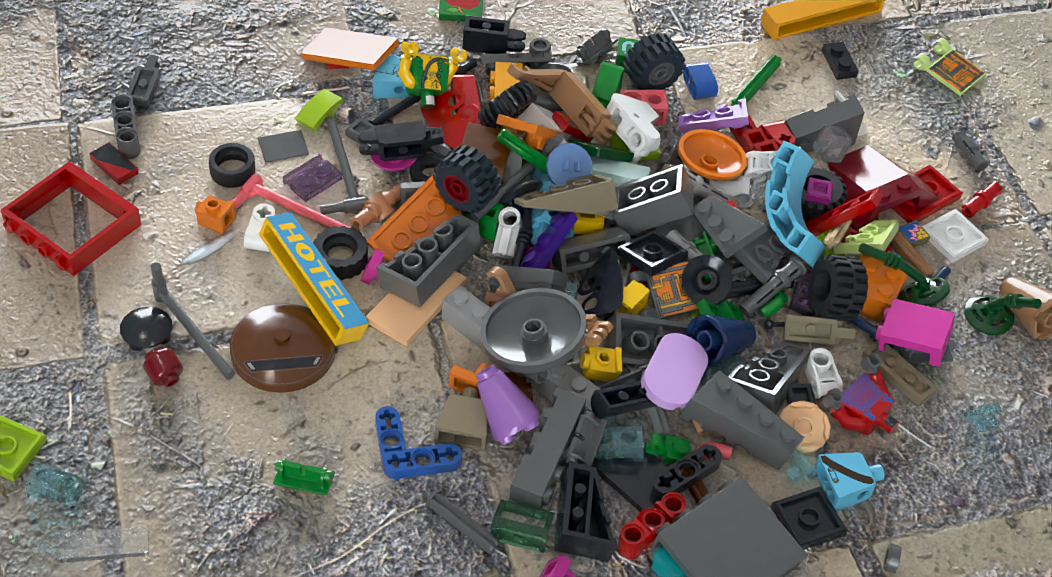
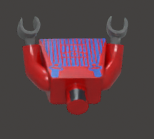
M877 353L869 354V357L861 360V367L869 370V374L865 372L844 393L834 388L828 391L827 396L823 397V404L826 407L832 406L830 416L838 420L843 429L870 435L879 426L888 434H892L899 425V421L890 416L895 401L891 397L881 371L877 370V367L881 365V357Z

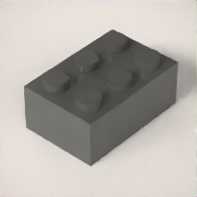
M683 164L616 187L618 209L613 210V216L621 229L629 235H636L644 230L661 227L668 222L684 219L693 214L694 185Z

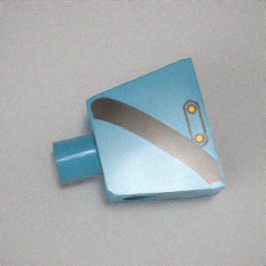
M859 452L820 454L813 469L820 486L836 512L869 499L876 486V481L884 480L883 467L880 464L868 466L863 454Z

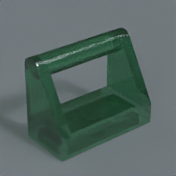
M501 499L492 520L490 533L501 543L545 553L555 512ZM504 511L546 521L543 528L502 517Z

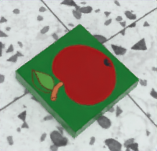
M440 0L439 20L465 21L466 15L482 17L483 0Z

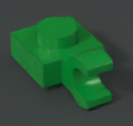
M652 434L651 442H644L646 453L661 455L662 462L670 465L691 453L689 440L667 434L664 437L660 434Z

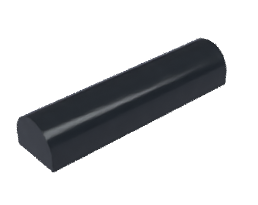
M641 381L595 390L591 397L592 411L599 419L652 408L657 405L646 396L647 391L645 387L642 389Z

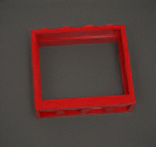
M71 161L1 209L4 221L2 224L9 233L18 235L26 245H31L37 249L42 257H48L55 262L60 270H66L73 276L141 226L139 209ZM69 187L74 188L117 218V220L71 254L24 221Z

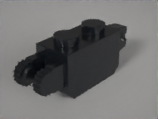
M423 120L376 125V130L364 131L358 135V141L361 143L359 146L360 154L364 156L379 155V158L385 162L423 158L427 154V147L444 143L442 127H424Z

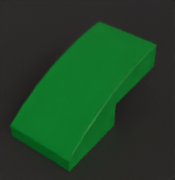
M703 298L696 304L701 315L709 314L745 320L739 307L726 300L717 306Z

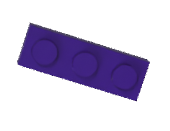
M573 212L557 213L550 219L549 226L537 238L536 245L525 256L521 267L545 269L578 220Z

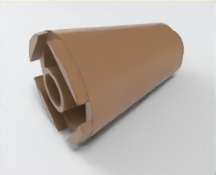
M1016 277L1005 279L999 287L1000 298L1008 293L1022 294L1024 297L1040 299L1042 305L1039 309L1026 307L1009 309L1032 337L1039 338L1040 340L1051 337L1052 292Z

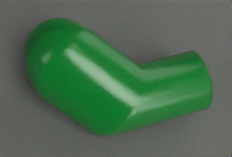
M780 290L771 298L770 302L759 309L761 315L768 319L778 312L788 302V296Z

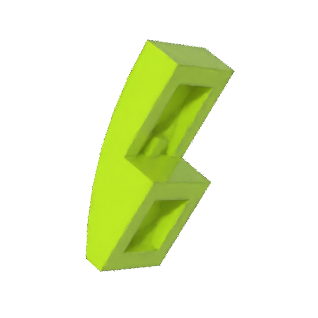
M323 89L301 109L295 120L297 123L316 132L326 117L332 118L344 99Z

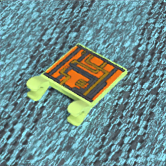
M944 38L937 40L939 45H936L933 49L935 53L943 55L932 64L928 56L921 53L917 56L918 60L913 64L916 69L927 71L959 96L986 75L984 71L953 50Z

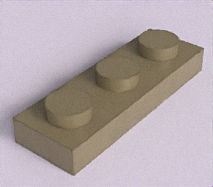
M879 341L863 351L862 358L869 357V354L872 353L879 354L881 365L877 367V370H880L882 376L918 407L936 395L938 388L888 344L884 352L878 350Z

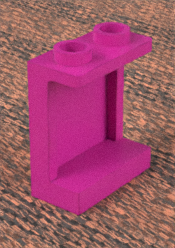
M894 299L891 307H886L884 311V325H879L876 332L875 340L879 341L878 350L884 352L887 343L929 353V364L940 367L953 331L955 313Z

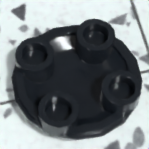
M151 306L137 308L130 311L120 324V335L129 344L130 349L135 351L159 344H166L171 339L172 319L168 313L160 308Z

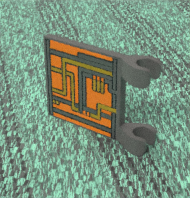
M689 261L678 263L653 276L644 271H636L627 277L628 284L633 280L639 283L647 282L648 289L650 290L654 309L642 311L638 316L663 319L699 310L696 305L697 303L686 295L682 287V273Z

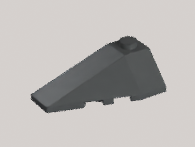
M616 312L605 320L613 325V329L603 339V346L610 349L620 347L622 349V364L632 366L647 365L659 342L665 335L671 333L686 335L689 324Z

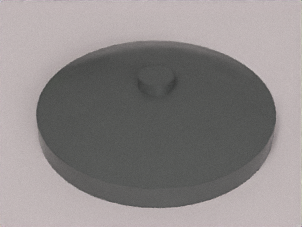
M533 288L510 294L493 305L482 321L480 335L485 353L495 364L513 372L537 373L556 368L574 357L586 340L588 328L585 312L580 303L572 296L555 289Z

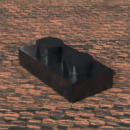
M844 42L823 44L822 53L836 80L856 78L859 70Z

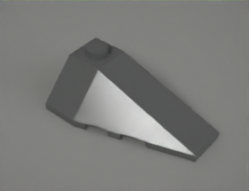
M785 342L769 350L767 356L762 358L756 356L746 366L742 364L735 366L727 376L776 414L787 397L791 385L794 384L809 357L811 350Z

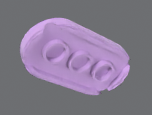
M679 333L665 335L659 342L641 378L642 389L645 387L647 391L646 396L654 404L664 409L685 408L689 400L694 396L708 365L706 351L697 341L689 336Z

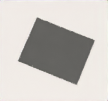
M301 130L258 138L265 162L309 154Z

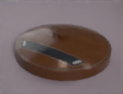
M289 303L272 304L251 312L238 323L230 339L231 362L237 374L253 387L277 393L301 390L316 383L330 369L336 352V346L310 308Z

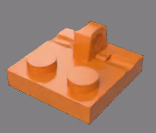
M501 114L498 115L496 122L497 124L504 125V129L511 133L527 137V144L537 150H543L547 138L552 139L556 134L562 136V132Z

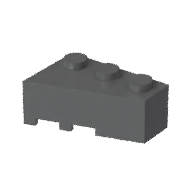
M855 94L847 96L848 100L835 104L834 101L827 104V108L814 112L812 109L786 119L785 123L796 139L794 145L800 147L806 153L855 145L865 113Z

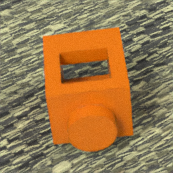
M208 195L205 200L200 199L195 206L198 225L224 234L236 219L235 204L232 200L226 202Z

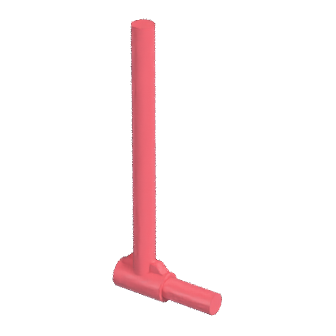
M252 174L238 190V194L232 199L235 204V211L246 199L259 195L328 228L333 226L351 228L264 188L263 180L257 174Z

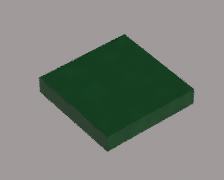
M569 139L568 143L580 145L590 156L633 162L634 153L607 145L603 146L598 143Z

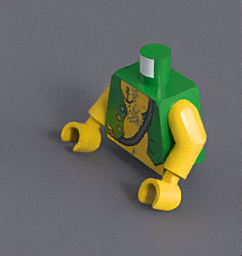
M413 41L411 43L403 42L400 47L404 55L400 59L398 76L409 95L421 96L422 108L435 107L434 96L446 92L459 67L458 61H465L468 53L466 50H461L460 55L457 57L459 48L454 47L450 50L452 60H449V57L418 53V43Z

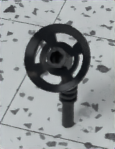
M540 179L531 180L513 188L502 196L498 202L505 205V208L519 206L523 209L522 229L519 230V235L515 242L517 247L510 266L521 267L525 251L530 247L533 237V208L522 207L515 204L514 200L512 203L508 202L512 198L540 191L544 185Z

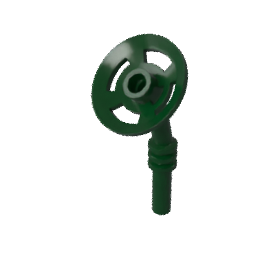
M865 243L859 246L858 251L860 253L882 261L883 265L894 270L900 269L915 280L902 290L900 294L902 301L931 306L942 301L949 294L950 285L947 280L939 277L927 278L904 261L902 256L891 251L886 253ZM935 282H941L943 284L942 287L936 286ZM911 290L913 294L911 298L906 295L907 291Z
M1008 293L1001 298L991 295H977L967 301L964 315L967 322L977 331L988 335H1000L1009 331L1014 323V314L1009 308L1021 309L1026 307L1039 309L1042 301L1038 298L1024 297L1022 294ZM989 299V301H984L981 304L975 303L978 300ZM972 311H975L978 318L983 322H980L978 319H976ZM1000 319L1006 322L1001 326H992V322H997Z

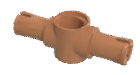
M400 184L395 185L387 192H377L363 203L362 211L350 220L352 228L360 231L371 222L379 223L394 211L395 203L400 200Z

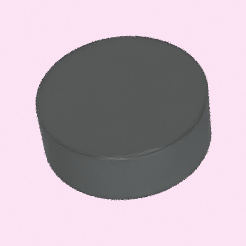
M536 38L529 43V53L542 54L544 52H551V44L546 39Z
M892 543L888 545L883 565L885 571L896 573L901 557V546Z

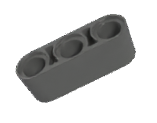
M117 95L111 100L118 150L127 159H133L140 154L133 100L128 95Z

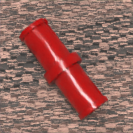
M992 181L985 189L977 191L973 198L961 207L964 216L972 218L978 211L990 206L991 201L1002 193V186L998 182Z

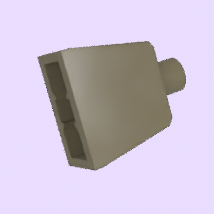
M466 387L463 389L462 396L449 395L435 425L434 443L455 444L462 448L485 451L487 417L482 400L478 398L479 391L477 389Z

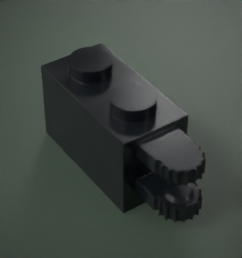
M466 15L462 50L490 54H506L507 51L523 52L525 43L522 41L526 39V33L523 30L510 29V21Z

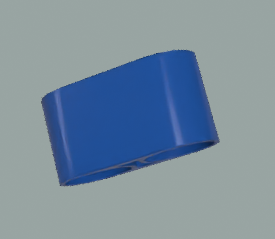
M701 62L685 65L683 78L692 98L697 100L716 97L718 94V84L709 64Z

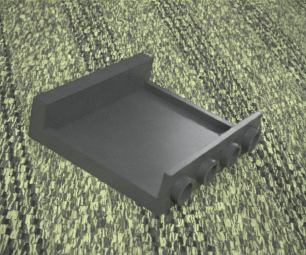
M742 476L734 482L731 479L724 482L718 488L719 492L712 496L710 493L699 500L698 506L695 509L686 508L677 516L678 520L673 524L669 522L663 524L656 530L657 537L652 543L654 548L661 543L687 577H784L797 568L808 556Z

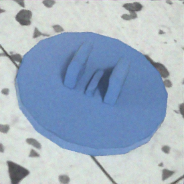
M573 143L560 144L548 156L546 163L547 175L554 185H566V180L592 173L591 158L580 145Z

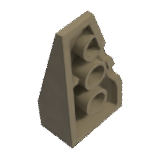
M595 173L566 180V185L555 184L549 186V192L540 190L514 198L515 204L526 208L595 214L596 216H605L610 214L611 210L618 209L614 180Z

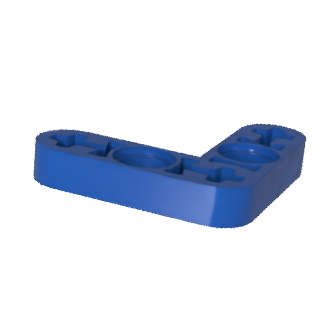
M385 406L377 410L375 426L383 471L387 477L400 479L452 472L460 468L462 464V451L457 445L441 444L406 449L399 412L391 406ZM386 417H389L391 421V428L386 429V421L384 419ZM388 438H395L399 443L396 446L390 447L384 444V441ZM446 455H451L454 460H448ZM435 456H438L439 463H435ZM419 457H427L430 463L421 466L415 460ZM408 459H411V460H410V467H408V462H407ZM392 462H397L399 467L394 468Z

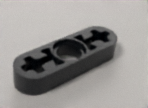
M703 445L657 473L653 478V494L661 500L669 492L680 494L717 471L721 463V451L716 446ZM704 456H706L707 458H711V457L714 458L713 461H711V460H709V459L703 461V460H704ZM688 467L695 474L691 477H685L680 474L679 470ZM660 483H663L664 485H668L670 483V488L668 489L665 486L660 488Z

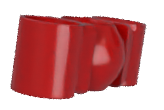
M669 492L662 497L661 501H657L654 504V508L649 507L641 510L636 518L624 524L620 531L617 546L620 555L628 559H634L642 553V550L648 549L650 543H653L657 537L655 532L666 522L673 524L678 520L677 516L686 508L685 498L679 493ZM627 539H632V540H635L636 542H631V541H628Z

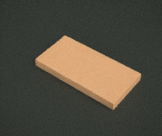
M454 271L421 307L389 292L368 313L366 319L369 325L407 347L442 310V299L457 287H463L466 284L467 277Z

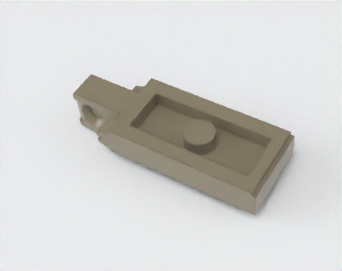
M785 314L783 339L835 345V343L840 344L841 338L855 339L856 329L843 327V321L837 319Z

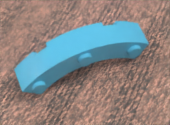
M783 141L771 165L774 169L770 181L767 180L765 204L767 217L780 241L802 261L813 267L826 246L807 229L802 216L801 198L806 177L815 161L800 147Z

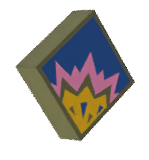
M917 220L899 226V231L913 247L929 242L930 235Z

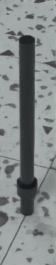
M472 58L462 65L458 64L459 67L455 75L466 74L478 66L477 61ZM411 95L372 118L369 122L375 126L381 125L419 102L421 96Z

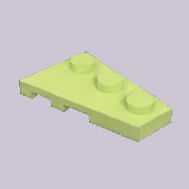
M898 220L872 221L859 229V234L849 235L845 238V243L840 242L837 247H833L834 254H862L858 251L862 243L885 252L899 230Z

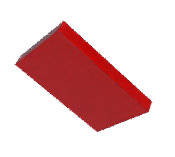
M928 165L913 174L926 181L939 196V199L921 208H917L909 200L891 209L907 223L916 220L920 222L959 200L963 192L934 167Z

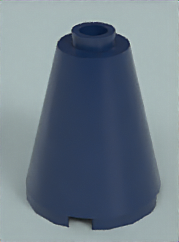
M704 314L692 319L688 325L686 336L691 337L704 348L708 356L707 366H714L751 346L756 340V329L749 321Z

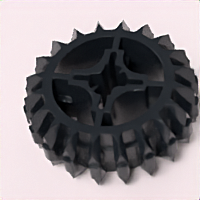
M520 81L510 86L479 111L478 118L481 125L500 129L503 125L496 123L499 114L517 118L536 101L538 95L535 93V89L527 81Z

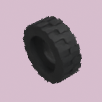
M333 226L332 228H327L322 233H319L313 241L315 247L339 280L358 276L365 269L368 262L367 240L360 231H356L352 227ZM345 246L351 248L353 254L347 259L339 260L329 257L328 251L333 247Z

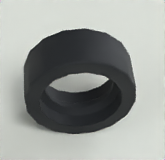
M226 143L215 148L209 155L210 175L218 185L227 188L243 186L252 174H255V156L252 150L245 145ZM229 160H239L246 164L237 170H224L219 167L220 164Z

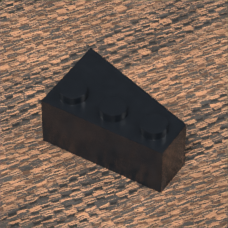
M573 462L568 463L560 484L554 551L609 562L618 545L616 538H613L611 532V519L605 510L603 502L605 498L596 467Z

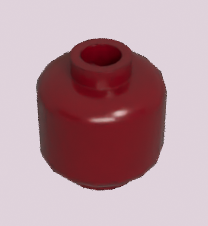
M159 346L145 355L143 368L154 385L171 387L179 382V376L184 368L173 349Z

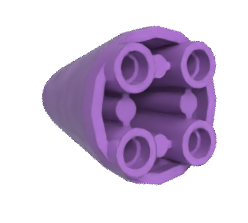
M495 365L485 368L476 375L478 379L477 386L494 440L500 441L502 445L507 444L516 438L515 433L522 429H525V431L532 430L540 424L538 420L541 415L540 409L500 369L497 370Z

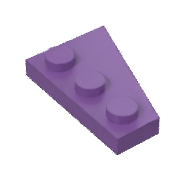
M746 98L738 100V105L730 107L727 103L718 105L719 108L712 112L703 109L678 116L680 134L697 129L718 131L726 127L736 129L749 125Z

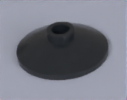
M706 254L693 258L685 266L682 273L684 292L696 303L700 302L703 298L713 304L718 303L728 295L732 286V274L729 266L721 258L714 255ZM703 276L710 278L708 285H704L701 282Z

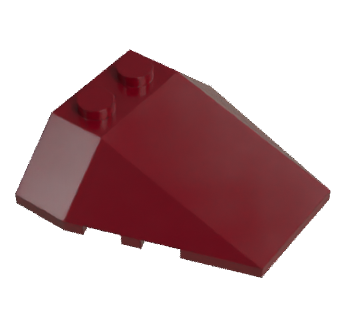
M868 145L827 162L829 172H835L837 177L843 179L842 183L846 184L847 197L845 203L875 188H880L884 194L876 208L851 219L852 224L850 227L858 232L862 227L874 220H878L879 213L911 200L917 208H921L939 199V196L926 181Z

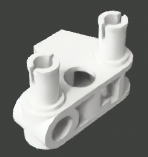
M618 93L613 94L606 109L612 115L611 119L618 126L615 132L629 147L628 152L634 153L633 162L628 163L637 164L641 157L648 156L650 152L656 151L660 145V134L653 126L659 115L646 102Z

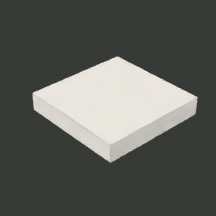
M957 209L922 226L930 235L929 242L951 263L987 245L989 240Z

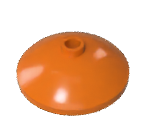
M707 129L692 130L685 133L678 144V154L686 167L693 173L709 180L727 181L735 179L744 172L747 165V158H745V152L742 147L732 138L717 131Z

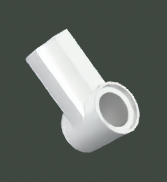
M740 176L734 181L708 180V185L739 201L740 208L750 207L754 203V181L750 177Z
M506 207L499 214V226L492 254L500 258L513 259L517 247L515 242L519 235V230L522 229V217L516 208ZM509 217H517V221L513 225L505 224Z

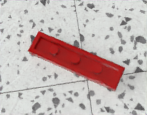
M875 188L806 222L805 225L809 232L816 237L876 208L884 194L880 188Z

